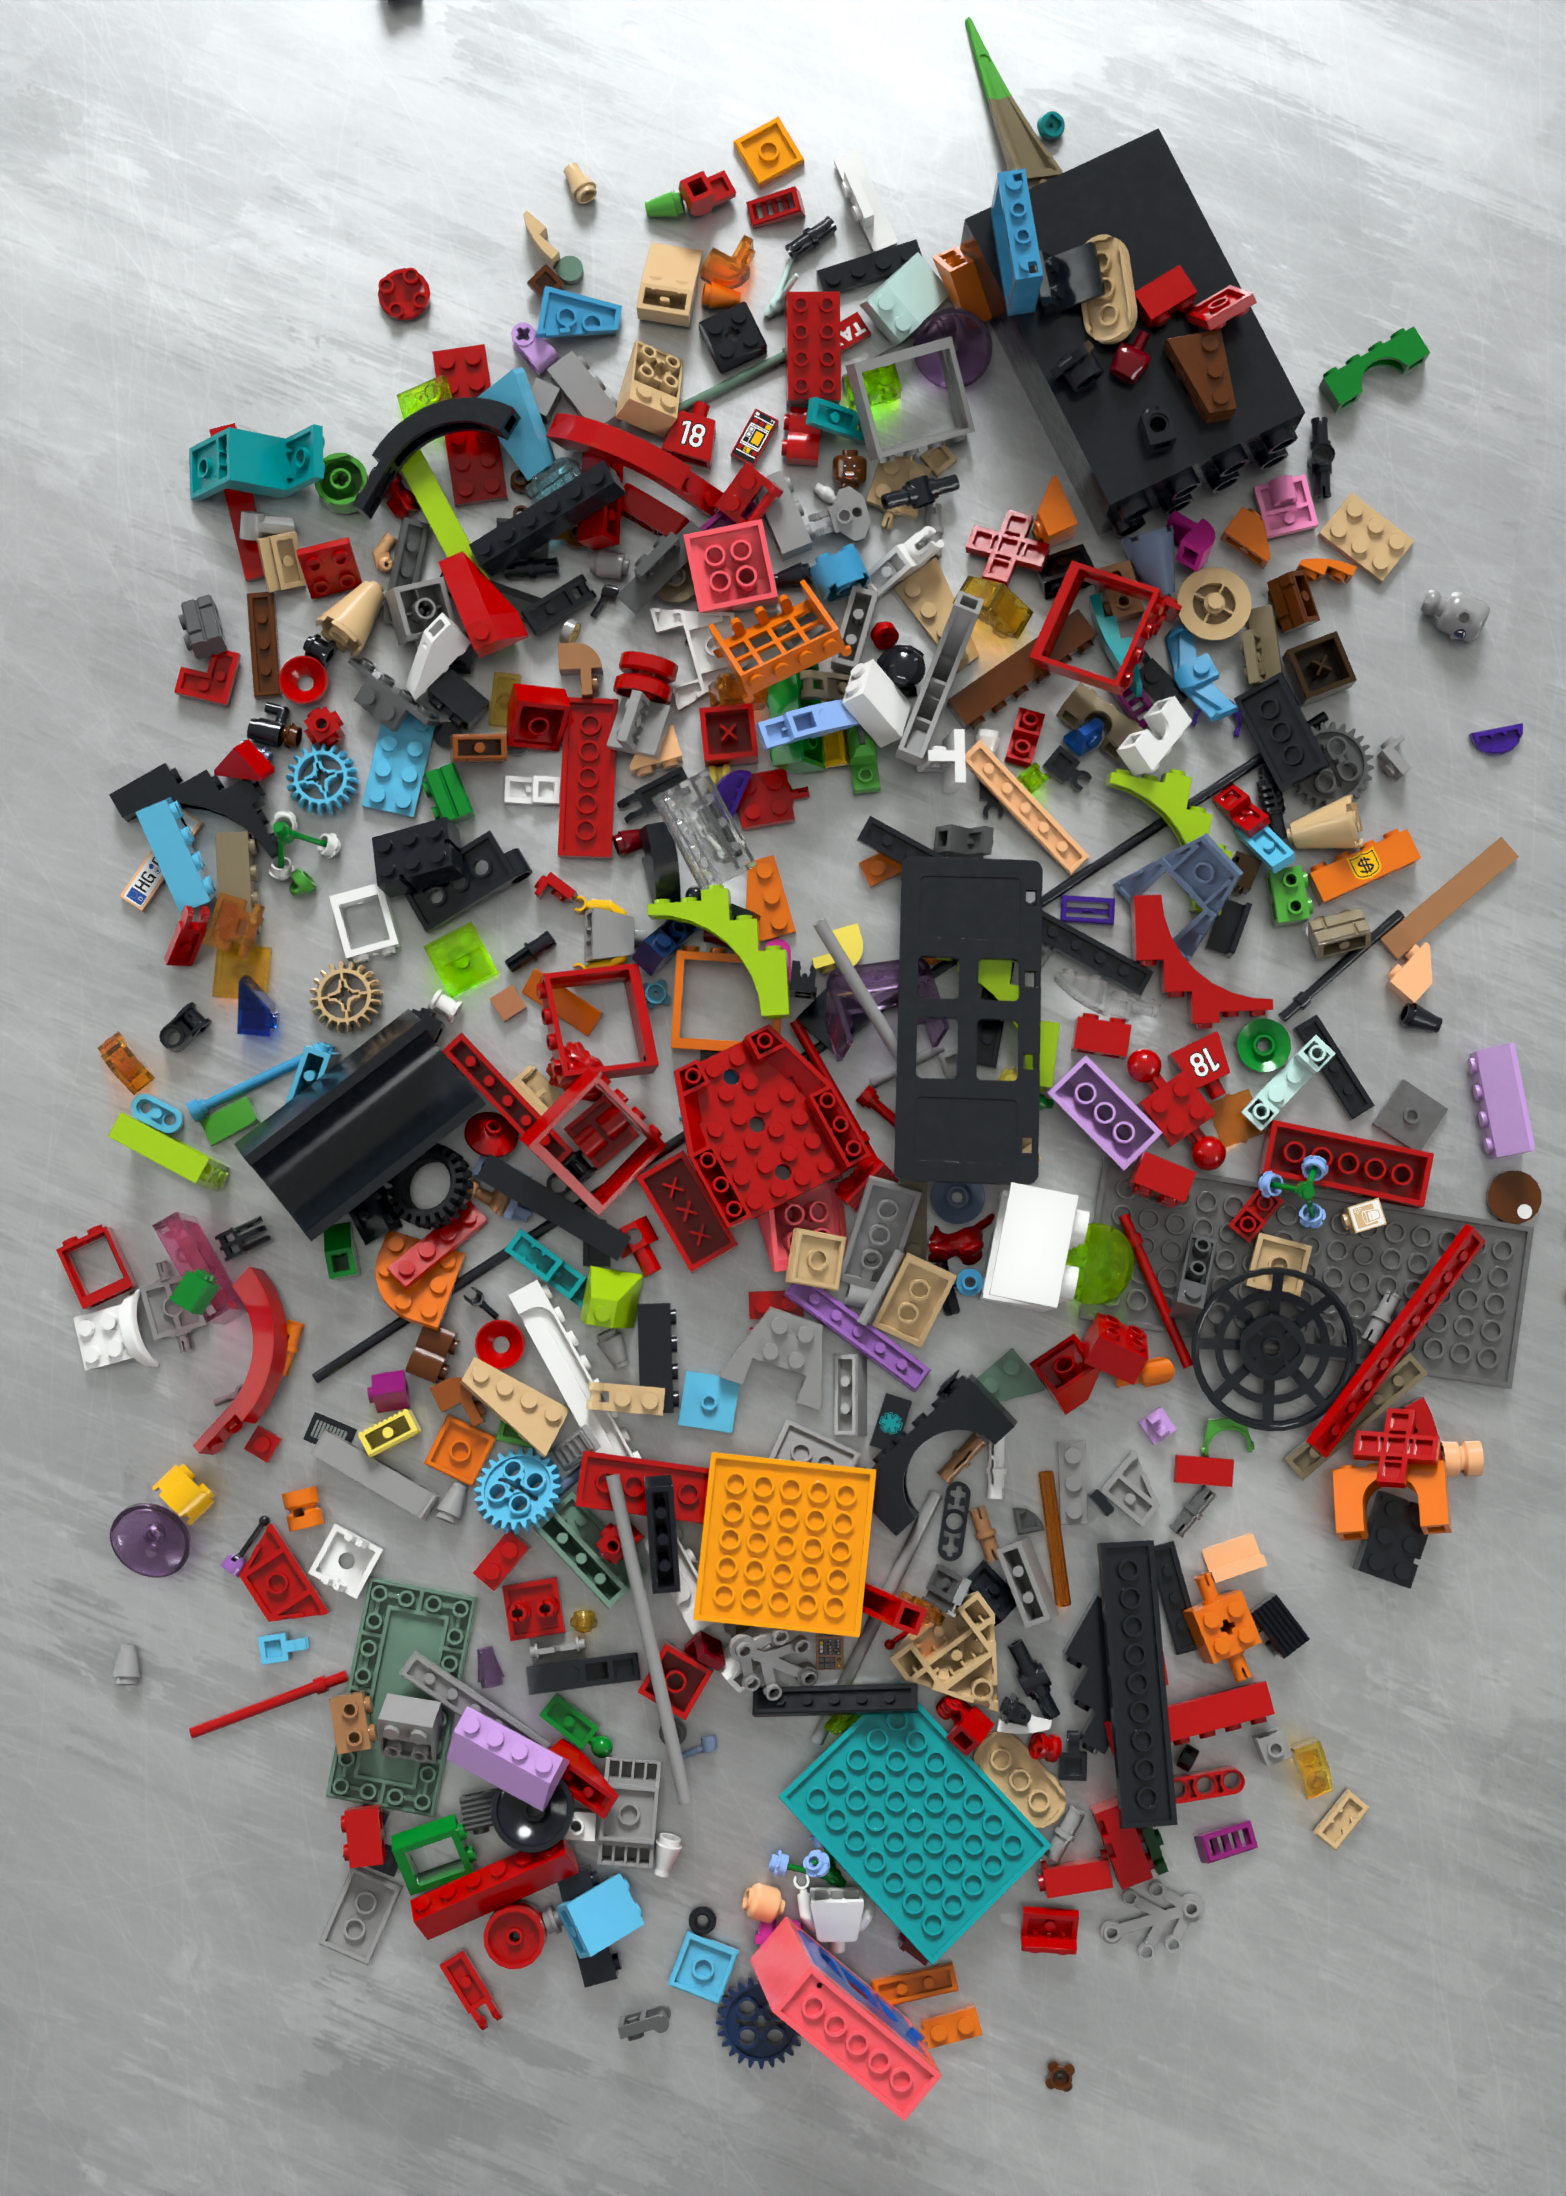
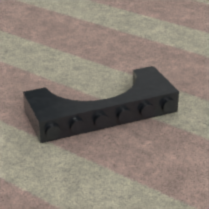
M972 1373L967 1378L963 1375L960 1376L951 1385L953 1391L947 1397L941 1394L931 1404L934 1409L928 1415L922 1412L911 1423L914 1426L911 1431L906 1433L903 1430L892 1440L895 1446L888 1452L885 1449L881 1450L872 1459L875 1464L870 1469L876 1470L872 1512L895 1536L900 1534L919 1514L909 1497L907 1471L913 1454L925 1441L943 1432L966 1430L986 1437L995 1445L1018 1422Z

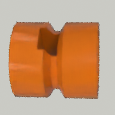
M317 1486L281 1494L284 1508L290 1512L286 1517L290 1532L325 1523L322 1508L317 1507V1503L320 1501Z

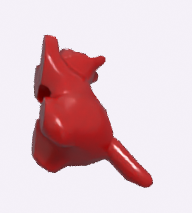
M990 1213L974 1226L965 1227L950 1234L941 1232L939 1227L935 1225L933 1233L927 1241V1247L932 1252L928 1256V1261L944 1262L954 1256L959 1257L965 1265H973L980 1261L983 1256L982 1249L984 1247L982 1230L992 1223L995 1215Z

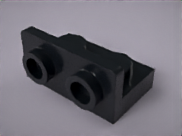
M1083 544L1048 555L1042 572L1036 571L1043 586L1046 600L1056 597L1071 561L1094 567ZM1083 581L1080 589L1086 588L1092 584Z
M384 1186L349 1212L365 1246L403 1227L400 1216L393 1211L394 1208L388 1201L387 1190Z
M984 1560L966 1577L972 1581L968 1594L978 1591L995 1613L994 1626L1001 1623L1017 1606L1010 1587Z

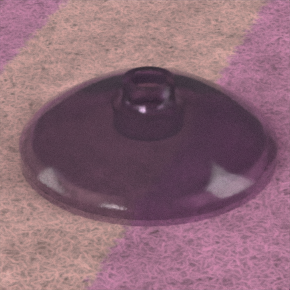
M957 307L943 308L932 313L922 322L916 332L913 347L952 336V340L960 344V349L955 350L964 387H967L976 382L985 373L990 364L993 353L991 334L985 323L971 311ZM938 351L915 358L918 369L926 379L939 387L947 388Z
M138 1503L128 1506L117 1515L110 1529V1542L115 1555L127 1568L137 1574L153 1578L172 1575L184 1566L190 1556L191 1537L187 1527L175 1513L160 1505Z

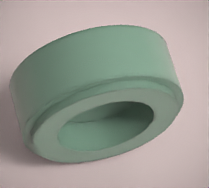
M575 256L561 258L557 264L558 277L566 284L579 282L583 276L581 261Z

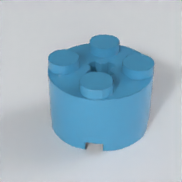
M854 544L842 547L838 553L830 555L828 552L818 556L815 559L817 564L813 565L809 571L822 602H825L826 599L829 602L850 596L853 585L858 586L861 584L862 588H864L871 581L861 555Z

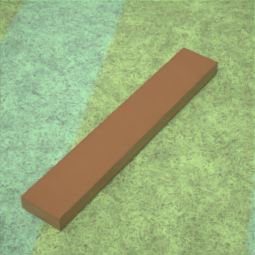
M1500 837L1379 940L1380 943L1395 960H1398L1519 858V856Z

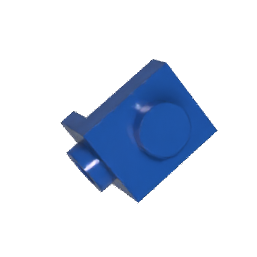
M1097 717L1081 726L1078 731L1072 730L1064 735L1063 742L1080 757L1099 745L1102 740L1101 735L1104 723Z

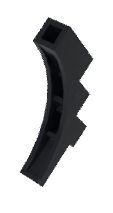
M164 763L109 794L121 817L127 822L137 819L136 812L140 809L172 797L173 802L178 801L182 809L189 808L208 811L230 819L252 834L272 859L278 856V838L274 832L270 834L266 825L270 822L263 810L257 811L258 808L265 805L262 797L266 795L258 781L253 783L252 780L242 779L221 791L225 787L217 775L212 776L206 769L180 784L183 782V779L176 767L171 769Z
M1094 1594L1062 1652L1068 1656L1066 1661L1080 1669L1082 1664L1085 1665L1070 1695L1076 1699L1073 1703L1087 1712L1090 1708L1093 1709L1080 1732V1740L1083 1742L1082 1748L1096 1755L1098 1751L1105 1754L1110 1746L1104 1722L1111 1721L1102 1599Z

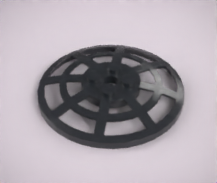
M1263 1267L1233 1277L1208 1298L1193 1328L1191 1360L1195 1376L1202 1391L1223 1415L1238 1424L1252 1429L1286 1431L1307 1425L1327 1413L1354 1374L1357 1360V1337L1347 1308L1339 1297L1323 1282L1295 1269ZM1273 1275L1271 1290L1253 1293L1240 1301L1229 1291L1236 1284L1249 1278ZM1284 1276L1305 1281L1319 1289L1325 1296L1311 1305L1297 1295L1282 1291ZM1221 1297L1230 1309L1220 1322L1216 1338H1200L1201 1328L1208 1312ZM1270 1299L1269 1313L1255 1319L1244 1308L1255 1301ZM1281 1299L1295 1303L1305 1311L1292 1321L1280 1315ZM1331 1305H1334L1344 1324L1347 1347L1330 1345L1328 1329L1320 1313ZM1237 1315L1246 1325L1240 1339L1224 1338L1229 1323ZM1311 1320H1314L1319 1330L1321 1344L1305 1342L1304 1335L1300 1329ZM1270 1340H1276L1280 1344L1279 1351L1275 1354L1265 1352V1345ZM1199 1349H1215L1217 1366L1225 1381L1214 1392L1208 1385L1202 1372ZM1223 1350H1239L1243 1364L1233 1374L1229 1372L1226 1366ZM1305 1354L1319 1355L1318 1365L1311 1377L1307 1379L1299 1370ZM1329 1357L1346 1358L1345 1367L1339 1382L1332 1393L1325 1399L1314 1386L1324 1374ZM1251 1372L1253 1375L1264 1379L1263 1394L1252 1392L1239 1383ZM1291 1376L1300 1386L1291 1392L1274 1395L1276 1380ZM1234 1389L1246 1399L1263 1403L1262 1420L1239 1414L1221 1400ZM1307 1394L1317 1406L1298 1417L1274 1421V1404L1290 1402Z

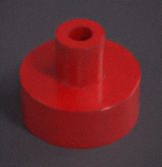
M884 621L875 624L871 630L870 637L878 649L885 650L897 643L899 633L893 623Z

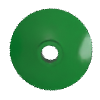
M1266 1018L1253 1020L1245 1025L1238 1035V1055L1241 1061L1254 1071H1274L1280 1068L1290 1055L1291 1040L1289 1034L1280 1023ZM1259 1042H1264L1267 1045L1266 1051L1258 1049Z

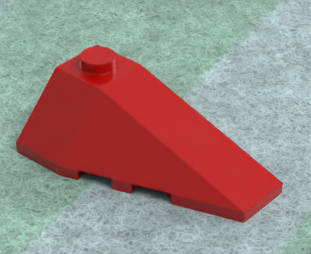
M463 551L438 562L472 646L480 659L529 637L519 612Z

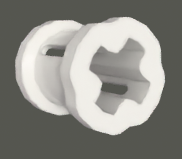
M440 988L431 999L428 1010L439 1012L447 1017V1021L452 1023L460 1012L463 1002H457L444 994V990Z

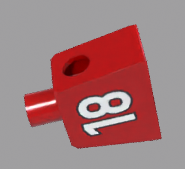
M695 401L692 413L679 411L677 420L672 425L662 445V449L685 463L711 470L716 421L707 418L710 406L704 402Z
M1217 1031L1168 1055L1179 1073L1185 1071L1197 1089L1205 1086L1211 1100L1226 1094L1219 1079L1228 1075L1230 1069Z

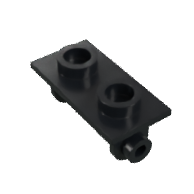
M1013 1692L1010 1698L1005 1696L999 1708L1002 1714L1001 1719L1005 1724H1008L1009 1719L1019 1724H1026L1031 1719V1713L1023 1703L1018 1702L1019 1698Z

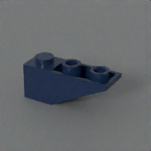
M667 920L643 940L632 956V959L646 973L652 976L700 928L691 924Z

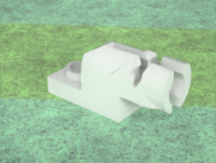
M925 526L905 543L896 545L868 570L871 578L870 583L867 585L868 589L878 592V598H880L897 582L905 580L915 570L924 565L944 547L942 539L936 543L930 541L924 547L920 544V542L929 540L937 531L933 527Z

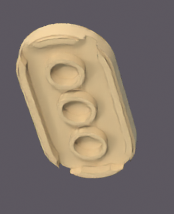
M1102 234L1089 239L1086 243L1093 242L1096 245L1105 295L1082 303L1081 307L1087 333L1100 343L1116 344L1124 340L1135 327L1138 313L1128 249L1119 239Z
M999 1731L989 1732L983 1742L974 1749L973 1761L1035 1828H1046L1054 1825L1063 1816L1066 1807V1795L1062 1784L1040 1760L1031 1758L1029 1748L1018 1736L1013 1733Z

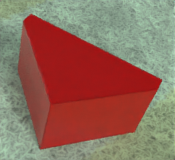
M249 739L234 747L214 769V775L254 781H262L275 773L274 766Z

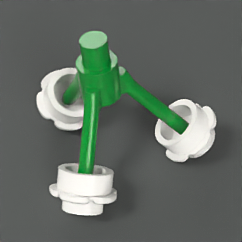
M278 811L274 814L271 827L278 838V856L271 859L267 867L269 875L279 881L286 880L294 872L291 860L284 857V846L293 842L294 839H300L317 845V852L323 855L324 858L331 859L339 853L341 843L335 833H324L319 839L296 832L298 823L296 822V816L292 812Z

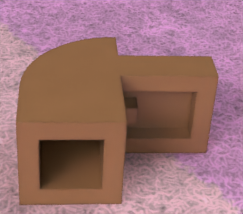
M558 643L560 675H581L582 698H594V692H598V676H593V674H603L598 654L591 647L582 643Z

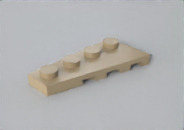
M935 557L894 587L893 591L933 643L938 646L955 599L940 564ZM971 636L957 669V674L979 658V653Z
M476 1357L472 1359L460 1381L485 1406L491 1408L498 1415L499 1419L512 1427L521 1439L534 1447L542 1458L546 1457L570 1411L568 1407Z

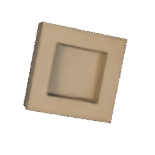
M944 443V446L926 450L920 455L921 461L927 467L932 468L931 472L936 478L957 463V458Z

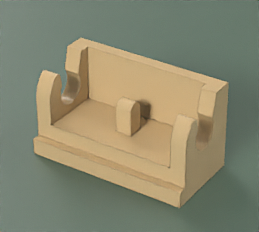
M534 1065L526 1067L510 1082L540 1116L561 1096Z

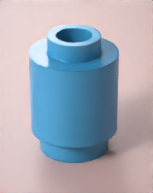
M964 1269L956 1277V1289L963 1296H974L983 1287V1277L975 1269ZM967 1277H972L975 1280L973 1287L965 1285Z

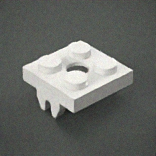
M334 1524L308 1573L320 1579L325 1585H330L335 1590L358 1599L384 1549L342 1526ZM343 1553H350L354 1556L355 1563L352 1568L344 1569L340 1566L339 1558Z

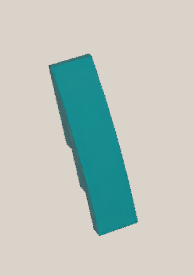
M1100 594L1089 595V609L1097 635L1107 657L1118 673L1132 642V637L1121 639L1116 615L1105 617ZM1136 664L1133 670L1134 678L1129 689L1136 697L1142 696V681L1138 664Z
M520 1228L504 1251L582 1308L587 1278Z

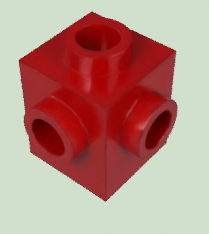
M327 707L312 710L307 715L308 718L304 720L308 727L304 732L312 744L318 742L321 746L325 743L329 748L336 745L345 736L340 728L344 725L343 721L336 711L330 713ZM325 723H327L325 728H322V729L319 728L320 726H322V725H324Z
M630 1522L635 1546H637L645 1536ZM610 1523L600 1532L599 1535L602 1539L596 1546L600 1549V1554L604 1559L617 1564L624 1560L617 1525Z

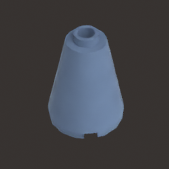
M1173 526L1122 539V547L1131 561L1140 582L1159 588L1163 596L1171 597L1170 593L1175 592Z

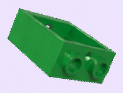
M455 1814L391 1835L392 1853L410 1896L452 1882L474 1872L473 1862L477 1861L476 1853L472 1845H467L465 1839H468V1835L465 1831L464 1823L459 1824ZM452 1837L460 1859L419 1873L410 1851Z

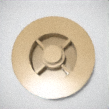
M1207 567L1192 573L1183 582L1177 595L1178 604L1182 606L1178 614L1182 624L1189 632L1201 639L1218 641L1230 638L1244 627L1250 616L1251 596L1246 584L1238 575L1224 568Z

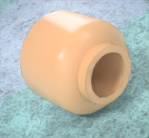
M756 1883L751 1888L748 1887L742 1900V1909L745 1910L747 1917L765 1923H772L777 1916L781 1917L785 1908V1900H782L780 1890L762 1883Z

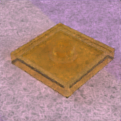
M217 943L212 996L216 998L267 1002L273 949L271 947Z

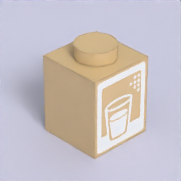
M1379 1198L1342 1209L1344 1214L1341 1215V1221L1344 1229L1349 1230L1350 1235L1387 1224Z

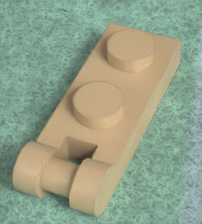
M588 1382L590 1401H587L586 1409L663 1416L666 1388ZM601 1391L609 1392V1403L600 1402Z

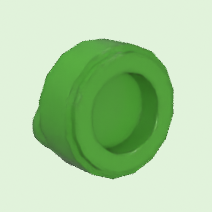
M297 868L291 874L293 881L289 891L293 896H297L303 891L310 894L316 889L315 881L302 868Z

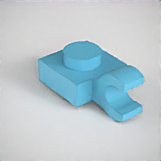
M287 1632L258 1637L262 1665L291 1660L290 1652L310 1648L309 1637L288 1640Z

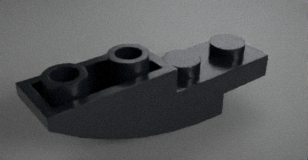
M637 1652L526 1667L529 1695L641 1680Z

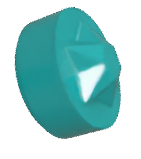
M1047 112L1037 122L1038 132L1046 140L1058 138L1064 132V119L1057 112Z

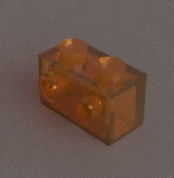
M732 673L718 675L708 686L710 707L746 704L742 699L746 692ZM768 687L753 694L754 700L751 702L753 703V711L763 710L767 706Z

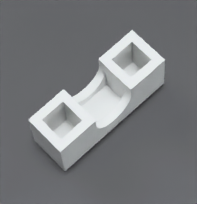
M1175 696L1156 701L1143 717L1150 731L1147 729L1129 734L1116 750L1134 776L1143 773L1151 774L1160 766L1159 762L1172 751L1173 744L1185 735V729L1192 722Z

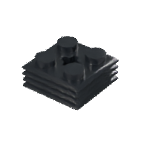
M741 302L700 321L698 324L699 332L721 374L767 353V344L746 302ZM728 335H737V341H733Z

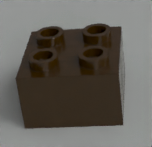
M1337 631L1290 648L1282 656L1301 706L1351 688L1357 681Z

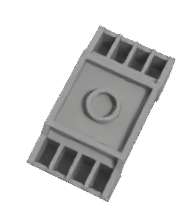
M606 1757L604 1778L619 1797L607 1817L600 1819L597 1864L653 1869L662 1761Z

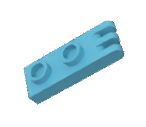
M1268 826L1251 838L1238 828L1234 829L1235 835L1274 874L1297 860L1295 852Z

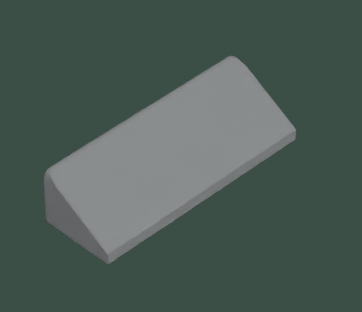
M834 1354V1436H867V1357L863 1354Z

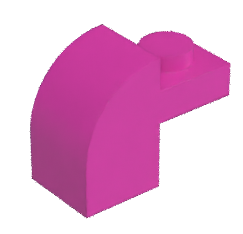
M1174 511L1169 516L1166 527L1173 526L1174 542L1179 544L1175 560L1198 572L1209 558L1215 541V531L1211 524L1203 518L1196 523L1179 512Z

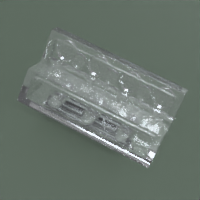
M707 769L652 798L700 890H706L709 885H721L757 866Z

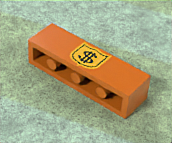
M1398 828L1384 834V840L1375 843L1374 840H1370L1364 843V847H1359L1360 851L1351 854L1348 850L1334 857L1336 861L1329 865H1326L1324 861L1311 867L1312 872L1308 875V883L1318 905L1326 904L1412 865L1421 859L1408 829L1399 832Z

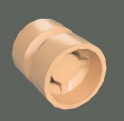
M1456 1441L1440 1443L1441 1460L1445 1462L1448 1477H1457L1460 1472L1464 1476H1482L1484 1454L1480 1441H1463L1460 1446Z

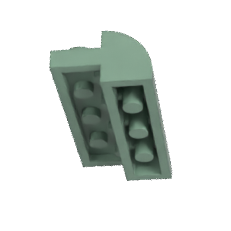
M572 1491L555 1507L556 1513L549 1512L547 1514L548 1522L542 1519L539 1522L540 1528L534 1526L533 1529L609 1609L630 1589L625 1561L621 1560L614 1564L602 1557L600 1549L596 1544L602 1539L599 1534L605 1528V1525L589 1508L575 1507L576 1494ZM640 1564L641 1573H642V1576H643L644 1574L647 1573V1571H646V1569Z

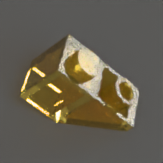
M1313 1737L1289 1745L1306 1799L1332 1792L1330 1768L1320 1740Z

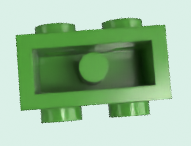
M1302 866L1286 867L1275 874L1269 870L1265 874L1274 927L1308 921L1311 918L1310 914H1313V904L1311 898H1307L1305 888H1308L1309 883L1307 873L1302 872Z

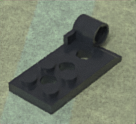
M489 830L462 847V851L459 852L463 857L466 879L463 888L455 889L453 881L417 890L412 886L413 892L404 895L425 932L431 933L494 892H501L510 885H515L528 878L533 871L520 849L515 848L504 853L493 833ZM484 860L488 863V870L485 874L478 875L475 870L476 864ZM435 889H441L443 892V898L439 903H432L430 895Z

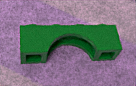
M1414 326L1406 331L1404 328L1396 331L1390 336L1391 339L1385 343L1379 341L1368 349V353L1360 357L1359 354H1356L1345 362L1346 365L1342 368L1337 369V367H1334L1323 374L1324 378L1319 388L1335 413L1359 399L1363 392L1362 376L1368 370L1384 366L1393 368L1403 375L1426 361L1430 351Z

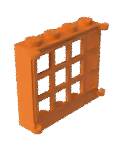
M805 580L800 581L806 601L793 606L787 595H781L778 601L782 612L769 618L764 607L758 606L754 610L758 624L744 629L739 618H733L730 625L734 635L723 640L714 624L708 625L715 645L718 648L713 653L717 658L724 657L746 692L742 696L745 703H751L754 700L753 694L840 652L843 656H849L852 653L850 645H844L839 628ZM813 611L818 619L801 627L796 619ZM790 622L795 630L778 638L773 630ZM822 624L827 632L809 640L805 632ZM768 633L772 641L755 649L750 641ZM799 635L804 643L786 651L782 643ZM745 644L749 652L735 658L731 650ZM776 646L781 654L763 662L759 654ZM753 657L758 665L743 671L739 664Z

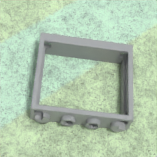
M952 336L845 366L870 461L879 459L880 464L895 460L894 454L903 452L904 457L920 453L919 447L927 445L928 450L944 446L943 440L951 438L952 443L967 439L966 434L975 432ZM938 351L956 428L881 449L862 372Z

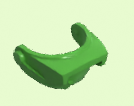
M1228 1417L1208 1418L1203 1436V1447H1200L1202 1456L1208 1457V1446L1211 1439L1218 1432L1224 1430H1235L1245 1436L1248 1453L1254 1450V1442L1251 1440L1246 1426L1238 1424Z

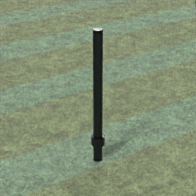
M1396 910L1371 932L1369 947L1348 952L1309 988L1295 995L1292 998L1293 1002L1278 1014L1279 1017L1286 1022L1300 1009L1304 1010L1309 1006L1312 998L1405 918L1404 914L1400 910Z

